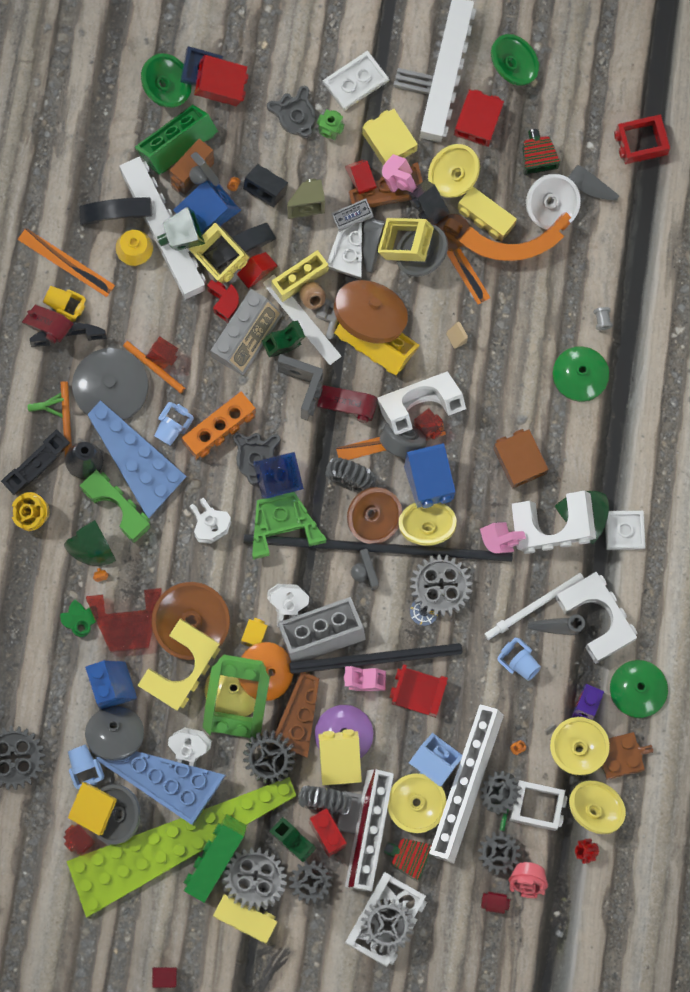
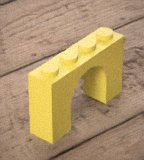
M181 618L169 636L190 649L195 659L193 672L184 680L171 681L148 668L137 685L177 711L179 707H185L189 700L186 696L190 690L192 692L195 691L200 683L197 681L200 674H206L210 667L207 663L211 657L215 659L221 650L218 648L219 642Z

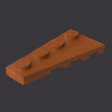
M417 162L411 166V176L416 186L423 182ZM384 177L375 182L376 188L360 195L356 188L349 191L351 205L366 199L370 208L411 200L407 190L398 188L395 192H392Z
M304 672L300 673L275 736L278 737L282 733L281 739L283 741L288 737L289 741L286 744L294 745L290 751H295L297 755L308 759L319 678Z

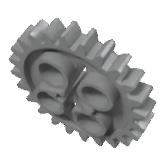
M440 554L437 556V560H434L432 556H430L429 562L424 559L422 561L423 566L418 564V571L413 570L412 573L415 577L410 579V582L414 584L409 589L415 590L411 597H417L414 603H421L420 610L426 607V614L434 611V617H436L438 612L441 613L442 618L445 612L449 616H452V610L458 613V606L464 608L465 603L463 601H469L470 599L466 594L472 593V590L468 589V587L472 586V582H467L471 575H465L467 568H460L462 562L456 565L455 558L448 561V555L445 556L444 560L441 559ZM450 572L455 578L448 580L445 577V573ZM431 573L436 579L429 581L426 578V574ZM438 583H442V586H444V588L440 589ZM424 585L433 586V587L424 588ZM453 591L456 594V598L450 599L446 593ZM434 592L437 598L431 600L428 598L427 593Z
M250 848L249 853H247L245 849H242L241 855L236 852L234 858L231 857L229 864H227L225 871H223L222 876L225 878H223L222 884L226 885L224 891H230L228 898L235 897L234 904L241 902V908L246 904L248 905V911L251 910L252 906H255L256 911H259L260 906L266 910L268 904L274 906L275 900L279 901L280 895L284 894L285 890L283 888L287 884L284 880H286L287 875L282 873L285 867H279L281 861L275 862V855L268 857V851L261 854V849L259 848L257 853H254L253 848ZM242 866H247L250 868V870L246 871L242 868ZM261 870H267L270 874H264ZM244 884L247 886V889H242L239 885ZM258 888H264L267 892L263 893Z

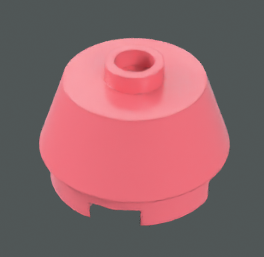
M523 862L517 864L509 878L510 891L514 892L516 890L521 892V897L537 898V894L544 895L545 890L548 888L544 868L535 863Z

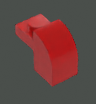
M211 279L207 285V291L219 299L213 307V312L229 323L239 308L238 292L233 285H230L226 290V287L221 282H214Z

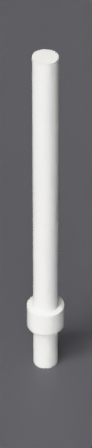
M581 573L575 575L505 621L501 620L496 623L494 628L484 633L486 639L489 640L500 632H506L509 630L508 627L554 599L560 592L583 580V575Z

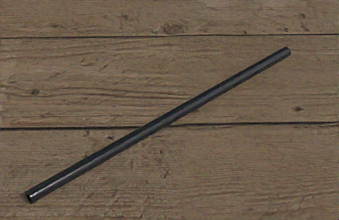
M244 534L243 543L253 544L254 534ZM266 537L267 544L275 546L347 551L368 549V552L434 557L440 554L441 557L448 555V558L512 562L513 552L493 553L486 550L385 543L367 544L364 542L327 539L326 543L309 546L307 538Z

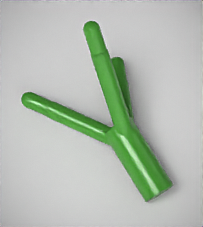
M61 393L45 402L28 404V411L46 410L63 418L62 413L47 406L62 402L64 398H60Z

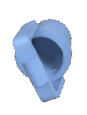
M168 402L159 416L161 422L154 436L171 446L180 433L182 435L185 434L194 419L193 415L188 413V409L182 405ZM171 407L175 408V411L181 415L188 417L183 426L166 416Z
M514 638L511 642H508L501 650L502 653L498 656V662L511 674L516 671L528 681L541 669V666L531 656L532 649L520 638ZM518 642L525 649L520 651L508 665L503 658L515 647L514 645Z
M86 744L67 751L72 767L69 769V773L76 789L81 787L76 774L92 767L96 768L99 777H94L84 782L95 786L97 782L104 779L105 776L97 758L93 759Z

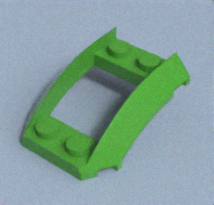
M223 655L212 666L202 727L210 736L211 732L246 738L253 736L257 739L256 734L258 732L261 733L270 681V676L266 672L263 661ZM220 675L259 682L253 718L215 711Z

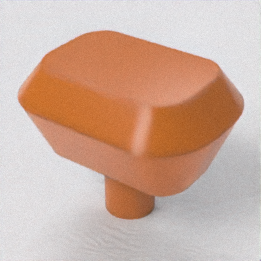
M231 177L227 188L231 191H236L241 183L240 179Z
M97 568L93 579L99 582L106 580L109 575L105 570Z
M519 740L512 744L510 749L513 754L518 755L526 750V744L524 741Z

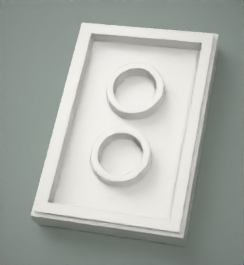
M366 51L324 79L323 84L345 111L387 83L389 78L370 53Z

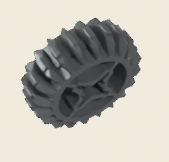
M337 457L331 459L325 475L333 483L354 492L360 493L365 489L375 487L377 477L374 472L359 463Z
M267 730L264 731L263 736L258 732L256 734L257 739L252 736L250 738L251 743L245 745L249 750H244L243 754L249 757H245L243 762L249 763L245 767L246 770L252 768L250 776H253L255 773L258 775L256 777L257 781L263 777V782L267 783L268 778H270L273 784L276 778L278 781H282L283 776L288 777V771L294 769L291 764H295L296 759L291 757L295 756L296 752L290 751L294 745H287L286 743L289 741V738L287 737L283 741L281 739L282 733L276 737V731L274 730L271 732V736H269ZM266 742L274 743L280 748L273 749ZM260 744L262 756L255 760V749ZM267 753L268 755H275L272 760L270 758L264 759ZM284 754L285 762L283 767L279 769L277 758ZM267 765L273 771H266L260 766Z
M315 786L302 787L298 797V804L302 807L318 812L327 808L330 814L335 815L348 814L352 804V797L344 792Z

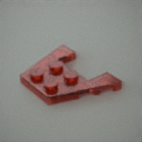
M161 588L144 590L145 610L112 614L105 613L103 594L86 596V601L110 653L148 649L150 647L153 633L152 614L155 604L162 594Z

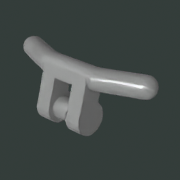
M326 299L321 309L317 311L316 317L329 322L326 337L332 339L338 320L334 313V303ZM328 309L333 310L332 315L327 314Z

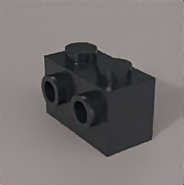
M257 164L245 177L243 189L274 208L286 195L288 182L270 172L267 168Z
M428 180L420 183L413 193L409 192L410 202L419 211L418 217L420 219H426L430 224L436 225L450 214L435 184Z

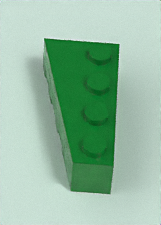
M226 814L221 824L218 823L214 829L213 834L215 835L212 840H208L205 844L203 856H198L193 865L195 868L193 873H188L183 882L185 884L184 892L205 903L242 841L247 825Z

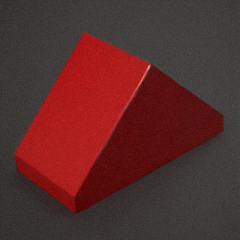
M360 160L345 166L359 195L376 188L368 161Z
M267 252L252 256L247 261V264L237 273V276L250 289L277 268L278 265Z

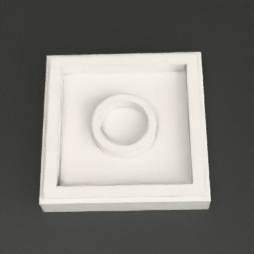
M609 511L605 525L606 550L645 549L644 511Z

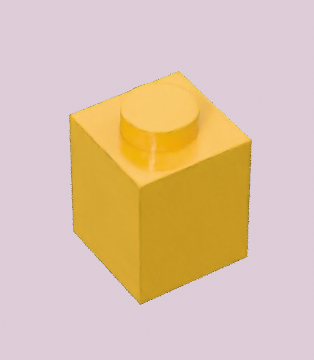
M254 618V620L249 619L241 644L251 647L263 642L268 629L265 621Z

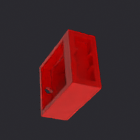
M661 114L620 123L617 125L616 131H614L615 140L620 145L619 155L621 159H624L625 164L666 156L670 151ZM652 125L658 147L631 153L625 131Z

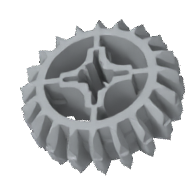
M387 898L384 899V905H381L380 900H377L376 904L378 907L375 908L373 904H370L369 907L372 912L364 911L369 917L361 918V921L366 922V925H361L360 929H367V932L363 933L362 937L369 936L370 938L366 941V944L373 941L372 949L374 950L379 945L380 953L383 952L384 947H387L388 954L391 953V947L394 948L395 952H398L397 945L400 944L404 948L406 945L403 940L407 942L411 940L406 935L414 934L413 930L408 929V927L415 925L413 922L408 923V920L412 919L413 915H405L409 909L405 908L402 911L400 909L403 906L402 902L399 903L398 907L394 906L396 903L395 899L392 900L391 905H388ZM387 909L393 910L398 914L392 918H386L380 911ZM375 915L380 923V928L375 933H372L371 920ZM402 918L404 931L400 937L395 930V924ZM395 919L391 925V931L387 929V931L383 930L379 933L384 926L383 921L388 923V921L392 922ZM383 934H389L395 941L386 943L377 938Z

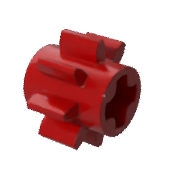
M591 838L578 841L579 845L575 847L577 859H582L583 864L596 861L595 857L599 854L597 843H592Z

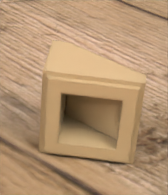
M457 322L447 331L446 335L453 348H458L467 343L468 336L461 323Z

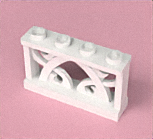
M384 872L345 944L385 967L388 964L393 965L398 956L393 947H391L390 954L379 955L375 949H372L373 941L371 942V951L355 942L357 938L362 940L370 938L369 936L362 937V934L367 932V929H360L361 925H366V922H362L361 918L369 917L364 911L372 912L369 905L373 904L377 908L376 901L385 898L388 901L390 899L391 902L395 899L396 903L394 906L398 907L399 899L402 896L411 895L415 900V905L405 914L413 915V918L408 920V923L413 922L416 924L418 919L414 917L418 911L422 913L427 904L424 900L426 896ZM390 882L404 891L396 897L387 884ZM409 901L402 902L403 906L400 908L402 911L406 908V903ZM373 916L371 922L375 925V933L379 929V924ZM402 918L398 921V927L395 928L400 937L404 931ZM383 934L377 938L382 942H393L389 934Z

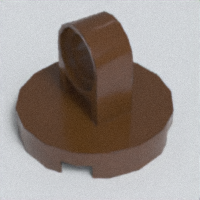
M449 214L435 226L445 233L448 240V251L462 249L463 246L457 240L470 226L462 216Z

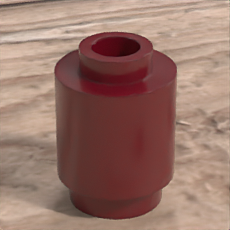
M489 891L488 893H483L481 909L504 914L505 910L509 911L510 899L507 898V894Z

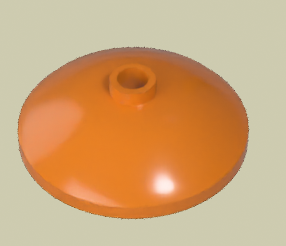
M261 642L248 648L241 658L263 661L267 674L270 669L273 670V674L270 676L266 701L277 699L287 691L291 685L293 674L290 672L291 660L285 649L274 643ZM238 678L245 693L256 699L259 682Z

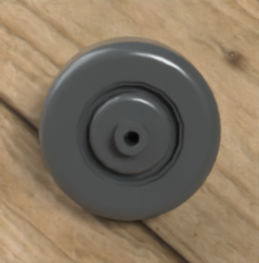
M386 423L380 435L382 446L391 454L406 459L407 452L425 448L427 439L423 432L413 425L412 430L396 435L390 425Z

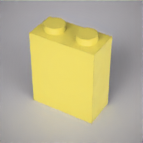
M395 109L382 112L375 120H368L362 128L363 136L383 166L393 154L406 158L417 151V142Z
M347 729L338 733L325 731L323 734H318L322 785L362 782L358 731Z

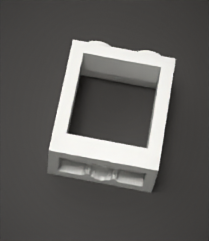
M519 780L517 785L522 789L518 791V794L521 797L516 798L518 805L513 804L514 810H511L509 821L553 831L561 827L564 815H560L562 807L565 808L567 803V796H564L565 790ZM525 788L558 795L553 823L520 816Z

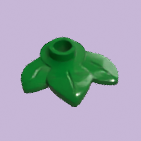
M73 600L70 604L68 613L60 614L63 626L71 629L72 633L80 638L86 637L90 633L91 626L96 623L98 618L96 606L85 610L77 600ZM78 626H83L84 631H79Z

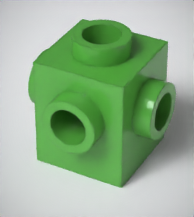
M326 109L324 115L321 114L317 121V125H319L318 133L333 140H336L338 134H341L345 127L343 116L335 110L329 111Z

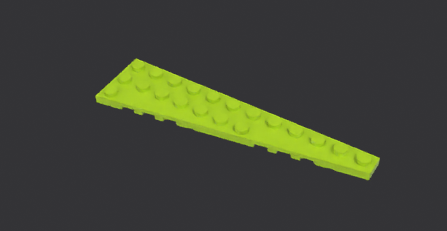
M290 777L206 808L202 811L194 825L180 818L132 836L124 843L111 844L68 860L67 864L86 918L202 852L207 841H211L215 835L213 831L217 824H221L226 814L248 825L296 797Z

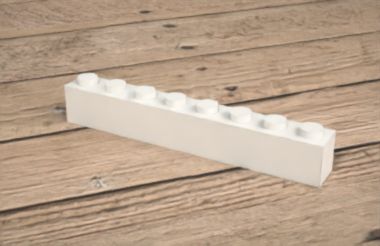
M452 0L421 127L420 138L441 143L442 138L447 136L449 126L445 125L446 121L451 119L453 110L449 108L450 104L455 102L457 94L453 91L455 86L458 87L460 75L457 74L459 69L462 70L464 59L461 57L462 53L467 52L468 42H465L466 36L471 35L472 25H469L470 19L474 20L476 9L473 8L474 1Z
M137 157L120 165V172L133 198H151L152 217H144V220L184 299L186 300L205 291L206 279L203 273L199 274L197 267H199L195 257H190L188 253L190 251L189 248L176 251L169 244L161 247L158 243L157 236L165 233L163 222L171 218L173 214L170 209H166L164 205L166 201L163 194H158L156 190L158 185L154 177L150 178L148 174L150 169L146 161L142 162L141 158Z
M479 705L430 850V854L437 859L453 864L455 862L504 716L498 709Z

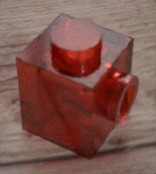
M159 336L145 358L165 370L168 365L172 366L178 356L175 354L179 348Z
M430 408L414 419V426L425 435L427 441L431 438L435 440L442 434L443 421L438 414L434 415Z
M72 824L64 832L66 834L63 837L66 840L64 845L71 852L75 850L80 856L95 844L94 840L79 824L76 826Z

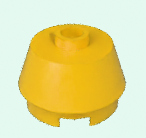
M129 230L123 233L116 243L117 256L122 262L130 266L145 263L153 252L151 238L140 230Z
M27 492L18 496L12 504V520L18 527L26 531L40 528L47 521L50 514L47 502L33 492Z

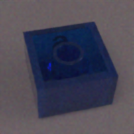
M295 452L253 461L262 499L304 489Z

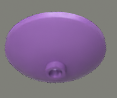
M338 705L325 711L315 727V741L318 749V734H323L325 731L338 733L342 729H351L358 731L361 759L368 752L373 741V727L367 715L360 709L350 705Z

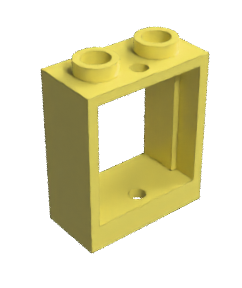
M387 218L383 227L382 238L378 245V253L385 260L425 262L434 227L426 219ZM398 231H416L411 251L393 250Z
M214 223L203 234L205 244L191 247L189 250L217 281L224 284L233 278L234 273L238 269H242L247 264V260L250 257L220 225ZM222 235L239 256L220 274L205 258L203 253Z

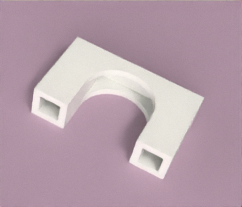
M448 371L377 398L383 417L396 435L413 429L408 410L418 403L427 401L437 402L443 406L448 416L466 409L463 394Z
M586 491L566 494L569 513L568 522L562 531L554 535H545L541 531L538 524L536 503L525 501L512 504L515 531H524L526 539L519 541L517 549L523 551L524 554L534 553L535 549L542 548V550L546 551L552 550L553 546L570 547L575 542L587 544L590 543V540L596 539L591 494Z
M597 572L560 592L555 597L564 614L585 603H597L603 606L609 613L611 620L609 631L585 647L595 664L637 639L636 629L632 624H628L625 619L627 618L625 611L617 606L615 595L612 591L609 592L607 590L605 579L602 575L599 576Z

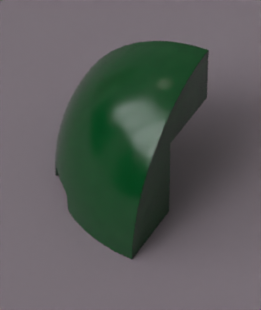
M586 491L591 494L596 539L590 540V543L594 544L606 525L609 502L604 493ZM566 497L558 502L555 508L565 522H568L569 513Z
M96 520L79 529L75 536L67 539L64 543L66 551L81 563L102 566L116 561Z

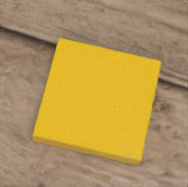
M82 782L68 818L97 835H103L117 799L87 782Z

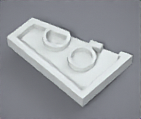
M362 222L340 232L338 231L327 261L329 264L328 269L360 280Z

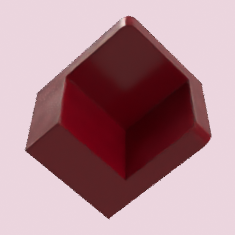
M152 967L153 989L176 988L177 967Z

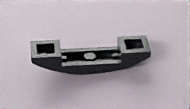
M121 198L79 206L80 225L96 224L99 221L130 217L134 219L152 217L151 198Z
M268 223L257 225L231 237L245 253L258 246L261 248L276 240ZM224 241L204 256L216 270H219L226 266L227 262L237 258L239 254L227 241Z
M73 323L74 325L65 335L87 334L88 341L107 339L104 329L84 323ZM40 331L29 338L31 347L50 346V341L46 338L47 334Z
M58 429L43 441L44 444L17 469L14 468L1 480L13 495L34 481L70 444Z

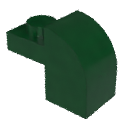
M292 321L283 330L271 332L262 340L268 357L279 356L302 345L301 341L305 338V334L299 321Z
M284 817L269 831L293 856H296L303 863L317 849Z

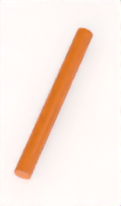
M129 341L124 343L123 347L180 394L185 390L183 385Z
M64 381L60 382L61 398H64V401H62L64 437L70 442L65 449L66 457L67 451L72 446L69 389L68 382Z

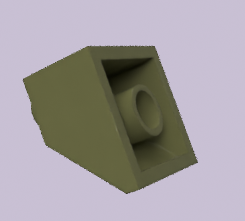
M308 179L300 185L287 203L288 219L325 213L322 181Z

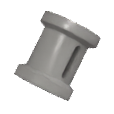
M601 307L594 310L597 318V330H607L613 327V324L610 322L609 313L611 309L609 307Z

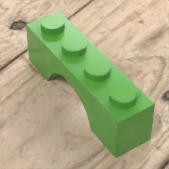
M96 470L80 485L81 490L93 503L110 501L118 505L123 513L119 526L120 530L135 543L150 529V524L148 523L150 519L143 512L139 514L136 511L137 506L130 499L126 500L122 496L124 493L119 487H113L109 483L110 479L104 472L100 474Z

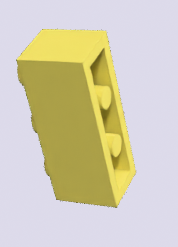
M474 187L458 203L457 209L462 216L471 218L477 227L487 230L489 235L496 240L503 241L516 224L517 219Z
M317 250L271 281V288L281 302H284L299 292L304 284L314 282L326 274L329 264Z
M224 894L213 917L267 944L277 925V921L274 920L275 916L266 911L262 914L256 911L255 906H252L250 911H248V905L241 908L240 902L234 904L235 897L228 898Z

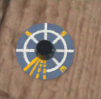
M413 602L410 607V615L415 623L427 626L437 619L438 613L436 617H434V611L426 614V607L420 610L421 603L415 604Z

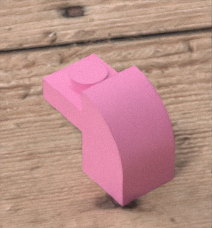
M393 154L382 168V174L389 189L395 192L399 188L413 193L417 188L411 176L412 169L407 159Z
M506 522L492 523L480 529L486 548L493 553L514 552L513 546L519 545V541L526 539L524 531L509 532Z
M353 666L345 667V686L349 687V690L384 691L386 690V671L377 668L360 669Z

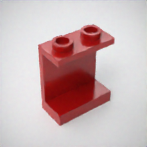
M403 664L402 669L398 668L395 680H398L397 686L391 689L389 696L392 699L391 704L436 718L448 678L444 676L438 678L406 668L407 665Z

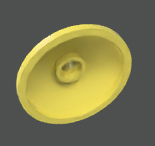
M450 145L442 149L432 160L428 171V180L435 184L442 197H459L469 191L477 181L480 172L479 158L466 145Z
M441 502L429 508H417L416 504L413 503L406 507L399 517L401 534L410 542L425 546L436 545L446 541L453 535L457 525L453 510L447 505L441 504Z
M209 674V676H208V678H207V680H206V683H205V697H206V699H207V692H208L210 674ZM220 675L215 711L245 717L252 714L256 699L245 693L238 678ZM232 685L237 686V690L234 692L230 690Z
M574 717L565 720L555 729L551 737L550 750L555 763L565 772L573 775H588L597 771L605 763L609 754V739L605 730L597 722L584 717ZM582 747L583 751L577 752L576 748Z
M408 774L400 778L392 786L388 802V812L394 823L401 829L411 833L427 832L440 823L447 803L446 795L442 787L424 774ZM414 799L420 800L418 806L413 805Z
M584 781L578 784L571 792L569 798L571 813L576 821L585 829L597 834H610L618 830L623 824L626 815L624 803L619 794L610 786L599 781Z

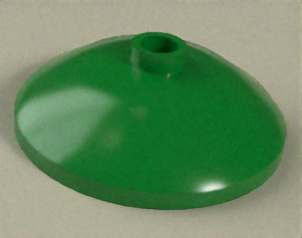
M513 34L501 35L493 42L491 59L496 71L502 78L518 86L528 85L535 80L539 72V62L535 51L529 43Z
M164 53L156 54L144 63L141 70V83L145 93L154 103L162 107H178L191 94L192 85L180 82L183 63L178 58Z
M577 346L569 348L559 355L555 361L552 376L556 388L563 396L573 401L585 402L595 399L605 390L609 381V368L600 353L589 347ZM584 368L586 372L581 373L579 369Z
M633 660L626 662L615 671L611 678V699L617 709L627 716L633 718L652 716L666 702L668 695L667 680L663 672L648 661ZM642 684L644 686V689L639 690L637 688V685Z

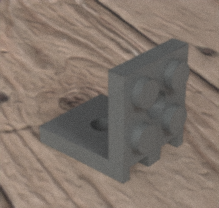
M280 354L278 358V372L310 383L301 406V419L308 421L309 416H313L315 413L316 398L320 399L322 394L323 369Z

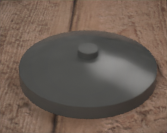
M116 348L100 349L86 356L77 366L72 380L75 401L84 414L88 416V413L99 401H102L123 421L134 416L142 408L149 389L147 373L141 362L131 353Z

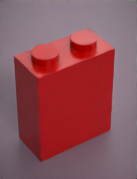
M205 55L200 60L194 95L237 106L245 98L244 84L247 83L249 76L246 73L247 66Z
M469 89L455 127L454 136L489 147L503 109L504 101L497 96H488L482 91Z
M327 808L309 818V824L328 858L346 848L347 843Z

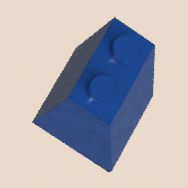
M209 180L200 184L174 209L176 214L186 207L192 209L195 212L202 235L214 223L221 226L241 211L220 184L215 187Z
M444 443L407 452L404 469L416 507L429 508L436 503L446 504L451 502L455 496V488Z
M101 661L85 666L99 710L137 699L126 662Z

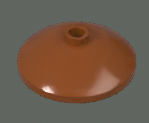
M372 487L363 490L352 500L348 508L347 524L351 533L358 540L367 544L382 543L388 540L399 528V517L402 514L400 501L392 492L385 488Z

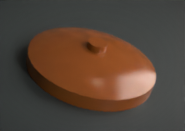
M366 280L347 283L339 290L334 300V313L340 325L351 335L370 343L391 342L403 333L407 325L408 313L403 301L396 293L379 283Z
M183 582L166 590L156 602L152 614V628L158 643L169 654L185 660H195L189 648L169 636L180 618L219 642L218 648L225 641L230 627L229 610L222 596L212 587L199 582Z

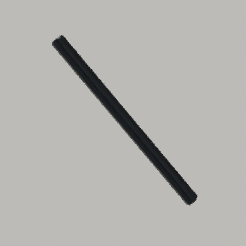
M457 643L291 662L290 672L296 674L349 666L357 667L461 655L463 649L462 645Z

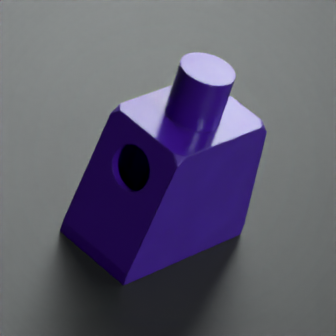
M584 684L571 718L584 717L593 720L604 691Z

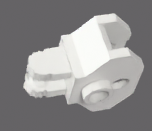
M202 498L200 503L206 510L204 513L200 514L194 504L190 505V509L197 521L194 535L199 543L211 544L228 533L231 517L225 511H216L213 507L210 508L206 500Z
M277 584L269 589L267 593V599L276 607L278 628V622L283 621L284 615H289V618L298 615V611L309 604V596L298 585Z
M184 727L169 737L168 746L176 754L177 762L184 764V760L190 761L189 765L195 767L199 756L205 754L211 748L212 741L203 731Z

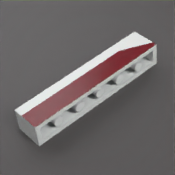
M377 769L367 770L345 884L346 888L372 891L393 773Z

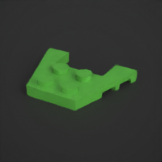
M295 492L257 500L252 551L253 560L270 556L266 537L304 529L309 546L326 543L325 536L320 532L315 521L309 516Z

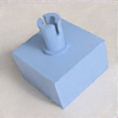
M432 733L420 746L409 764L419 770L420 774H424L441 787L457 767L463 755Z

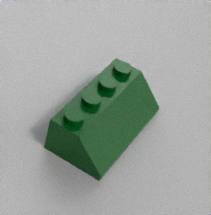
M191 105L134 148L149 167L160 175L178 162L198 139L203 142L210 140L218 130L208 113L195 105Z

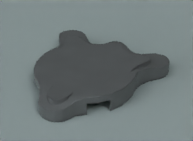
M301 86L296 97L285 93L280 101H269L267 103V110L278 117L280 125L286 132L299 135L302 138H309L311 136L312 127L315 123V110L308 100L309 88L307 86Z
M237 432L232 438L238 449L236 456L238 469L248 479L250 484L256 485L273 468L274 450L281 441L280 436L273 434L265 441H261L259 433L246 437Z

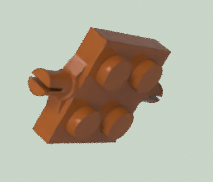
M634 732L608 738L609 754L605 763L601 766L606 780L645 770L642 755L653 753L652 745L640 747Z

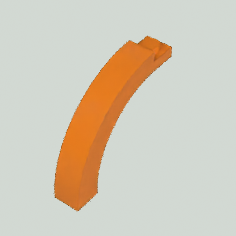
M563 212L543 234L533 240L520 244H503L492 241L479 234L472 227H469L457 242L471 252L489 259L500 261L523 260L539 255L556 245L564 237L560 230L564 231L570 225L569 220L572 217L567 212Z

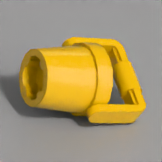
M50 286L43 303L54 309L57 313L67 317L71 322H74L78 316H81L85 308L84 303L86 299L72 290L68 289L65 291ZM70 298L80 301L74 311V316L64 311Z

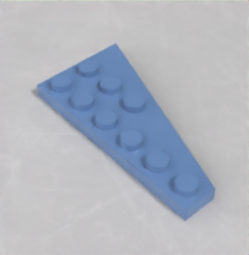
M99 401L88 413V418L101 437L106 449L112 456L145 515L150 518L183 482L186 475L102 401Z
M138 751L121 760H105L97 756L101 764L191 825H194L226 776Z

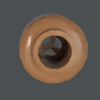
M308 282L300 289V298L308 309H318L325 303L326 294L320 284Z

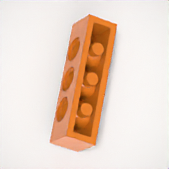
M241 391L182 437V443L196 460L199 457L204 458L210 453V449L213 446L221 445L227 435L230 433L231 435L235 434L240 429L241 424L250 422L255 417L256 408ZM232 412H238L240 416L236 419H233L230 417V414ZM218 423H222L225 425V428L217 430L215 426ZM203 435L210 436V440L207 442H202L200 438Z

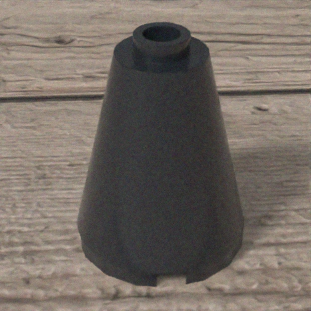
M90 442L74 444L69 448L65 457V464L69 473L83 480H86L96 470L100 472L104 461L101 450Z

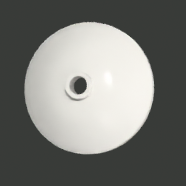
M548 174L539 178L533 183L527 194L526 208L528 215L537 226L543 229H548L563 212H567L572 217L569 220L571 223L577 216L580 208V193L577 186L572 180L560 174ZM551 197V202L547 203V199Z

